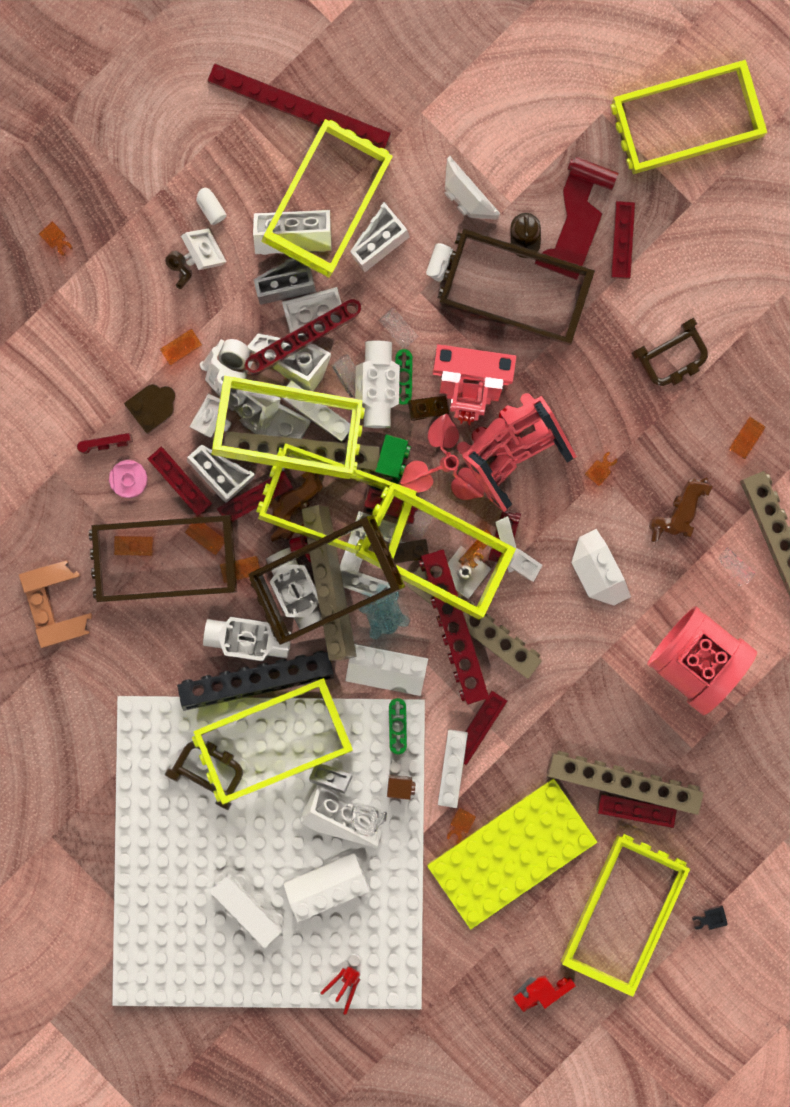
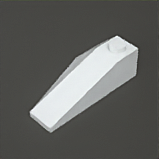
M209 366L205 380L213 388L218 373ZM230 388L228 403L230 404V410H235L241 417V423L255 434L260 435L277 413L281 398ZM217 389V391H215V392H216V393L219 395V397H220L221 393H219V392H218L219 389Z
M316 785L304 808L300 823L320 833L376 848L379 843L381 830L365 816H360L354 811L353 805L350 803L346 804L339 797L340 794L337 791Z

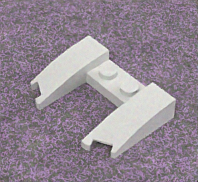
M359 511L355 522L371 515ZM382 520L379 529L384 540L390 543L396 524ZM361 527L351 532L348 543L356 546L360 538L363 539L366 534L363 531L364 528ZM345 550L340 564L344 588L370 597L381 592L386 586L390 588L388 582L358 572L363 559Z

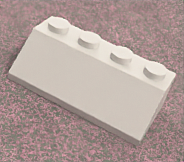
M330 210L282 213L273 233L304 250L306 249L308 252L332 251ZM275 213L254 214L253 237L255 254H283L261 242Z
M354 644L357 657L349 659L345 681L421 696L428 658Z
M355 853L284 883L289 903L297 922L370 892V887Z

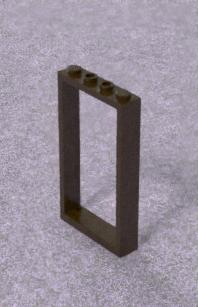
M464 228L462 233L458 232L455 241L458 247L456 251H452L449 262H452L451 269H446L443 278L446 284L444 288H440L437 297L441 299L440 304L560 343L572 344L595 270ZM466 239L583 275L584 279L565 337L447 299Z
M231 515L91 525L89 540L93 543V549H90V558L94 560V568L91 569L92 579H95L93 598L96 599V602L237 592ZM223 522L227 587L104 596L99 531Z
M374 515L366 516L248 574L251 581L250 585L257 593L258 603L263 607L265 618L271 625L273 636L279 645L294 640L406 587ZM363 527L390 588L289 635L263 574Z

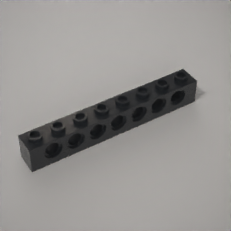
M317 651L312 656L299 655L289 661L287 659H280L275 664L268 665V663H262L252 669L243 667L238 669V672L231 673L230 671H225L215 677L206 675L196 681L192 679L184 680L177 687L183 711L306 685L323 678L324 680L333 679L334 673L328 652ZM310 664L318 666L315 671H309L307 667ZM291 668L299 670L296 675H290L288 671ZM272 672H278L280 674V676L277 679H271L269 677ZM254 676L261 678L258 683L251 682V678ZM240 680L242 684L240 687L235 688L232 686L233 681ZM216 684L223 685L222 690L219 692L213 691V687ZM198 688L204 689L203 694L200 696L194 695V691Z

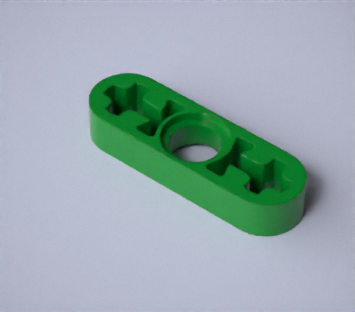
M406 349L399 350L395 356V363L402 367V360H399L398 357H402V354L405 353L406 357H409V360H406V367L410 366L409 370L401 368L399 374L406 372L409 375L407 382L402 383L399 381L400 386L409 385V389L405 388V394L409 395V398H406L405 401H401V398H399V405H407L408 401L412 399L413 357L411 352Z
M394 698L389 703V747L397 755L404 753L407 748L406 703L401 698ZM396 701L403 705V708L400 709V715L404 714V718L396 717L392 719V714L396 715V710L392 709V705H395ZM401 721L404 725L403 729L400 732L394 731L392 728L393 722ZM392 734H404V738L400 737V743L404 744L400 751H396V748L392 746L396 744V737L392 738Z

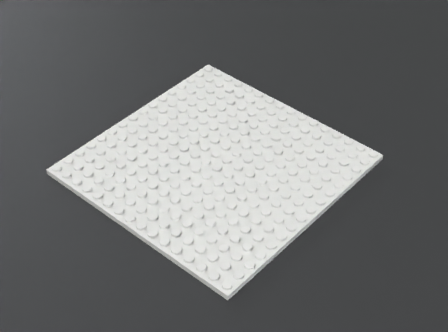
M118 696L113 1006L345 1008L352 986L347 987L339 1002L335 1001L345 984L341 981L343 977L323 995L320 992L340 973L342 968L346 969L350 966L361 974L359 977L361 980L356 987L350 1009H421L425 699H403L406 703L407 748L404 753L397 755L389 747V703L393 699L332 698L353 751L323 764L352 774L353 777L346 793L338 792L340 794L339 797L346 804L350 803L353 805L354 811L360 816H365L381 830L378 846L374 848L317 832L300 823L304 808L317 785L309 781L314 767L231 801L232 805L229 810L215 804L216 798L214 793L181 775L179 781L176 782L164 775L168 768H173L187 743L193 741L192 737L195 736L193 731L274 698L246 697L183 711L180 697ZM291 698L202 735L205 744L207 741H210L218 746L217 751L223 753L225 750L233 754V760L241 765L243 776L235 792L343 748L323 698ZM399 701L392 705V709L396 710V715L392 714V719L396 717L404 718V714L400 715V709L403 708V705H400ZM395 721L392 724V728L396 732H400L404 727L401 721ZM392 734V738L396 737V744L392 746L396 748V751H400V748L404 747V744L400 743V737L404 738V734ZM194 748L189 753L182 767L209 781L206 775L209 772L207 765H202L199 757L202 752ZM210 756L222 788L226 791L235 776V770ZM389 775L412 777V782L416 784L415 795H411L410 800L387 797ZM355 853L370 887V892L297 922L289 903L284 883ZM228 874L282 928V932L266 948L262 945L260 947L257 946L252 940L253 936L249 932L245 933L238 926L239 922L235 917L231 919L225 912L226 908L222 904L218 905L211 898L212 894L210 892Z

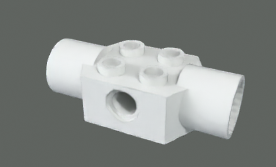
M365 342V362L356 366L355 399L362 400V407L365 408L364 427L390 428L391 408L399 404L400 366L392 361V342Z
M290 547L266 558L267 563L269 564L292 553ZM295 559L272 570L274 577L271 579L270 584L286 617H294L299 630L322 620L318 607L316 587L306 566L298 565Z
M230 617L227 622L207 619L203 646L222 648L226 656L264 661L267 656L288 658L291 641L279 645L273 636V629L268 622Z

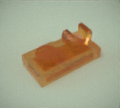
M487 529L484 531V532H486V533L492 535V533H490ZM476 540L458 562L464 565L468 561L469 565L475 568L478 564L474 561V558H477L480 562L484 558L481 553L476 552L479 548L484 550L487 545Z

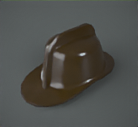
M521 213L515 216L510 227L511 244L538 252L541 245L540 221L531 213Z

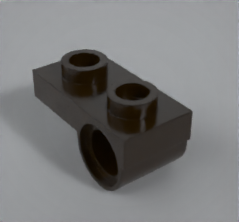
M446 395L408 401L411 421L449 414Z
M421 539L399 543L393 559L395 564L421 560V556L429 554L427 540Z

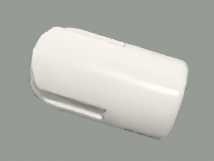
M202 188L197 194V204L210 224L215 225L225 219L227 214L210 189Z
M436 244L426 274L434 280L441 282L449 265L453 249L444 244Z

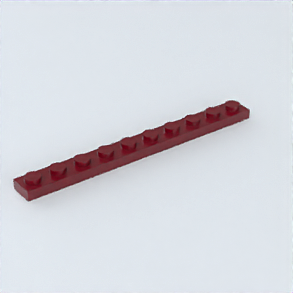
M215 63L207 80L212 85L319 127L322 126L325 119L328 121L332 120L339 127L353 131L357 137L371 141L378 148L385 149L391 135L390 132Z

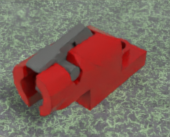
M540 976L537 979L529 977L513 994V999L523 1012L538 1005L537 1002H540L544 1009H546L576 987L570 976L567 979L566 977L561 978L556 983V987L551 984L546 976Z

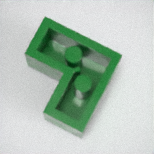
M386 434L375 471L377 474L398 479L399 475L403 476L406 465L402 463L404 458L408 459L411 446L408 445V440Z

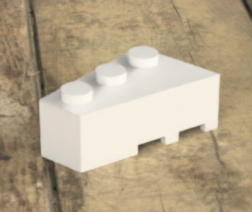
M385 202L380 206V210L372 218L370 225L350 251L353 259L364 272L409 238L408 230Z
M201 445L187 457V462L218 496L227 503L254 479L255 474L224 457L211 455L212 450Z

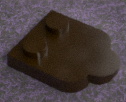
M151 384L126 401L124 405L148 435L174 414L172 403L176 395L171 387L163 386L160 388L157 385Z

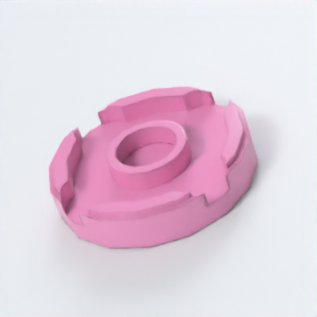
M131 460L117 463L109 476L112 490L123 498L139 496L145 490L148 481L147 473L143 466Z

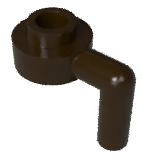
M171 251L166 257L165 262L171 270L179 271L183 275L176 283V287L182 289L192 275L184 266L186 259L183 254L178 251Z

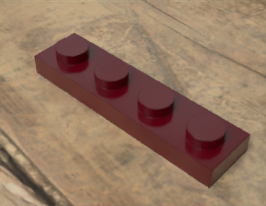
M616 201L611 278H631L635 202Z
M162 446L147 458L197 516L201 515L212 505L210 500Z
M284 471L280 474L272 498H277L293 489ZM272 478L218 507L219 514L221 516L231 515L232 522L257 509L260 501L264 502L266 495L263 492L266 483L271 484Z
M492 690L489 693V698L485 699L465 731L468 732L464 764L466 766L508 702V700Z
M601 794L597 813L674 828L677 810L661 805Z

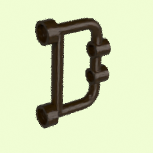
M694 317L681 324L684 330L683 333L649 352L645 346H642L631 353L634 359L638 358L647 375L654 384L665 386L672 383L674 386L683 381L682 376L686 374L692 376L699 372L698 367L706 362L708 350L695 328V325L698 323ZM692 337L701 353L700 357L663 379L659 378L649 360Z
M191 741L183 748L173 768H168L164 775L176 782L179 781L182 775L214 793L213 791L216 790L214 784H210L209 781L182 767L191 750L196 748L194 742ZM207 741L205 745L209 755L235 770L234 778L227 790H224L226 796L233 794L242 779L243 769L237 761L233 760V754L225 750L221 753L216 750L217 745ZM216 800L215 804L226 810H229L232 805L231 802L224 805L221 801L217 802Z

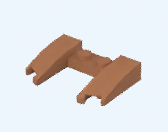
M68 561L19 574L23 591L26 593L35 622L36 634L41 648L90 633V631H85L87 619H92V613L56 623L45 587L81 577L78 571L73 574L65 566L69 563Z

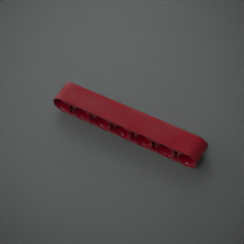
M350 299L251 355L244 364L245 373L249 376H256L354 320L361 311L360 302ZM347 306H354L356 313L348 312ZM337 315L340 318V322L334 323L331 320V316ZM314 325H322L324 331L317 332L314 328ZM301 333L305 334L308 338L307 341H300L298 335ZM288 343L291 346V350L284 351L281 344ZM265 353H273L275 359L272 361L267 360ZM248 363H257L258 369L251 370L248 367Z

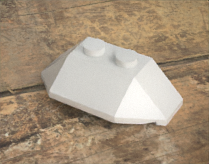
M449 156L446 164V196L451 201L455 200L459 205L457 206L458 210L464 216L467 214L469 218L497 220L500 212L452 157Z
M597 529L579 537L571 564L588 597L613 606L630 598L625 579Z

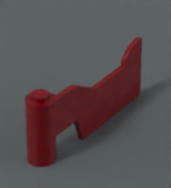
M576 156L575 160H570L567 170H570L563 189L567 215L555 249H547L542 254L583 266L603 215L588 202L589 195L594 184L612 191L619 173ZM535 261L537 266L576 281L579 274Z

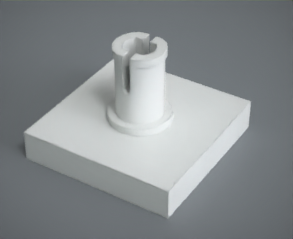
M209 228L186 232L181 236L189 251L184 256L186 260L189 258L186 261L188 265L192 266L195 263L198 270L226 263Z
M208 394L189 427L211 438L216 427L220 399ZM227 419L225 420L224 431H227L231 426V422Z
M460 546L448 562L456 590L467 599L470 598L491 570L490 567L462 546Z

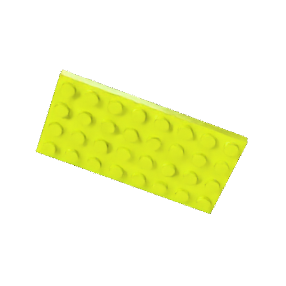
M553 778L427 864V867L471 930L595 845L597 841Z

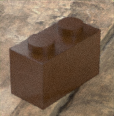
M389 775L387 797L410 800L411 795H415L416 787L415 782H412V777Z

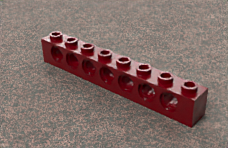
M444 549L421 556L422 560L419 561L422 572L426 571L428 577L424 580L437 587L443 584L447 587V592L458 597ZM434 566H439L442 570V574L437 578L433 577L430 573L431 568ZM436 597L430 598L433 609L437 608L439 616H436L439 628H444L445 634L442 635L444 645H449L451 653L447 654L450 664H455L456 671L453 674L456 683L460 682L462 690H459L462 702L466 701L467 705L488 699V691L463 611L453 606L451 614H444L442 606L446 602ZM450 622L458 623L459 629L457 632H449L448 624ZM458 640L463 641L465 644L462 651H456L453 647L454 643ZM462 659L470 661V667L467 670L459 667ZM474 678L476 680L475 687L467 688L465 686L466 679Z

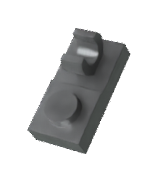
M321 764L314 767L309 781L345 794L353 776L350 773Z

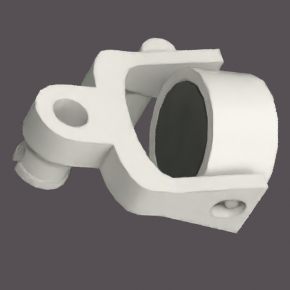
M221 339L217 346L213 347L206 359L200 363V368L207 371L210 366L213 371L218 373L213 384L215 391L219 389L218 392L221 393L224 375L241 379L247 377L244 370L242 373L231 369H243L246 359L250 355V350L246 344L234 339H229L225 342ZM253 362L248 363L249 368L251 367Z

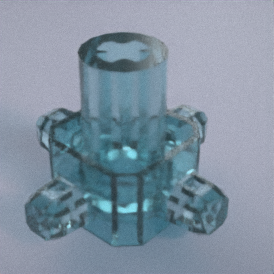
M398 591L358 609L367 616L371 626L369 631L371 638L378 639L382 633L392 634L397 630L398 626L407 627L409 625V617L402 614L397 602L399 597Z

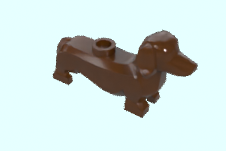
M305 472L301 475L305 480L302 486L285 493L279 501L273 497L269 504V508L273 509L272 516L291 522V517L298 510L302 512V509L308 508L310 506L309 502L323 488L319 479L320 474L316 473L314 475V473ZM278 526V529L271 535V541L274 542L279 539L289 540L294 536L295 532Z
M707 477L702 480L691 478L687 482L681 495H677L674 499L673 506H675L671 517L656 516L650 521L649 529L652 531V542L658 541L663 532L671 535L683 533V536L691 537L694 527L689 524L694 520L698 498L701 495L709 496L713 487L706 484L708 481Z

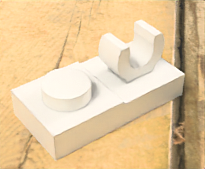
M516 548L508 566L534 582L542 564Z

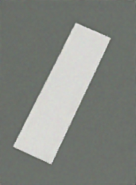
M508 516L496 521L500 540L516 548ZM509 566L507 567L509 573L514 571Z

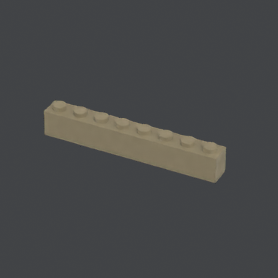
M316 505L302 509L305 528L325 535L333 533L329 507ZM307 537L308 545L317 541ZM329 544L309 552L321 619L347 608L337 548ZM349 614L323 626L329 660L342 661L357 657Z

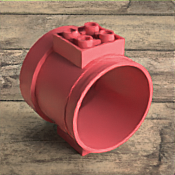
M695 606L665 636L651 655L647 665L655 669L660 676L688 698L687 703L704 716L718 706L738 684L753 663L757 651L742 638H734Z

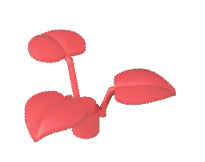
M444 414L431 424L427 434L430 445L433 447L440 446V450L446 455L440 460V466L428 471V467L424 462L412 461L406 465L400 484L417 491L416 493L424 492L433 485L431 473L440 469L445 472L453 470V476L455 477L451 482L453 494L462 500L481 498L484 496V490L472 471L464 467L459 470L457 475L459 460L455 455H451L450 452L444 449L454 447L459 440L457 427L449 415Z

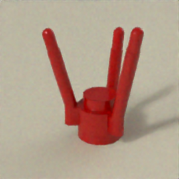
M350 966L346 969L342 968L340 973L320 994L323 995L343 977L341 981L345 984L335 1001L339 1002L347 987L352 986L343 1012L346 1015L356 987L361 980L359 978L361 974Z

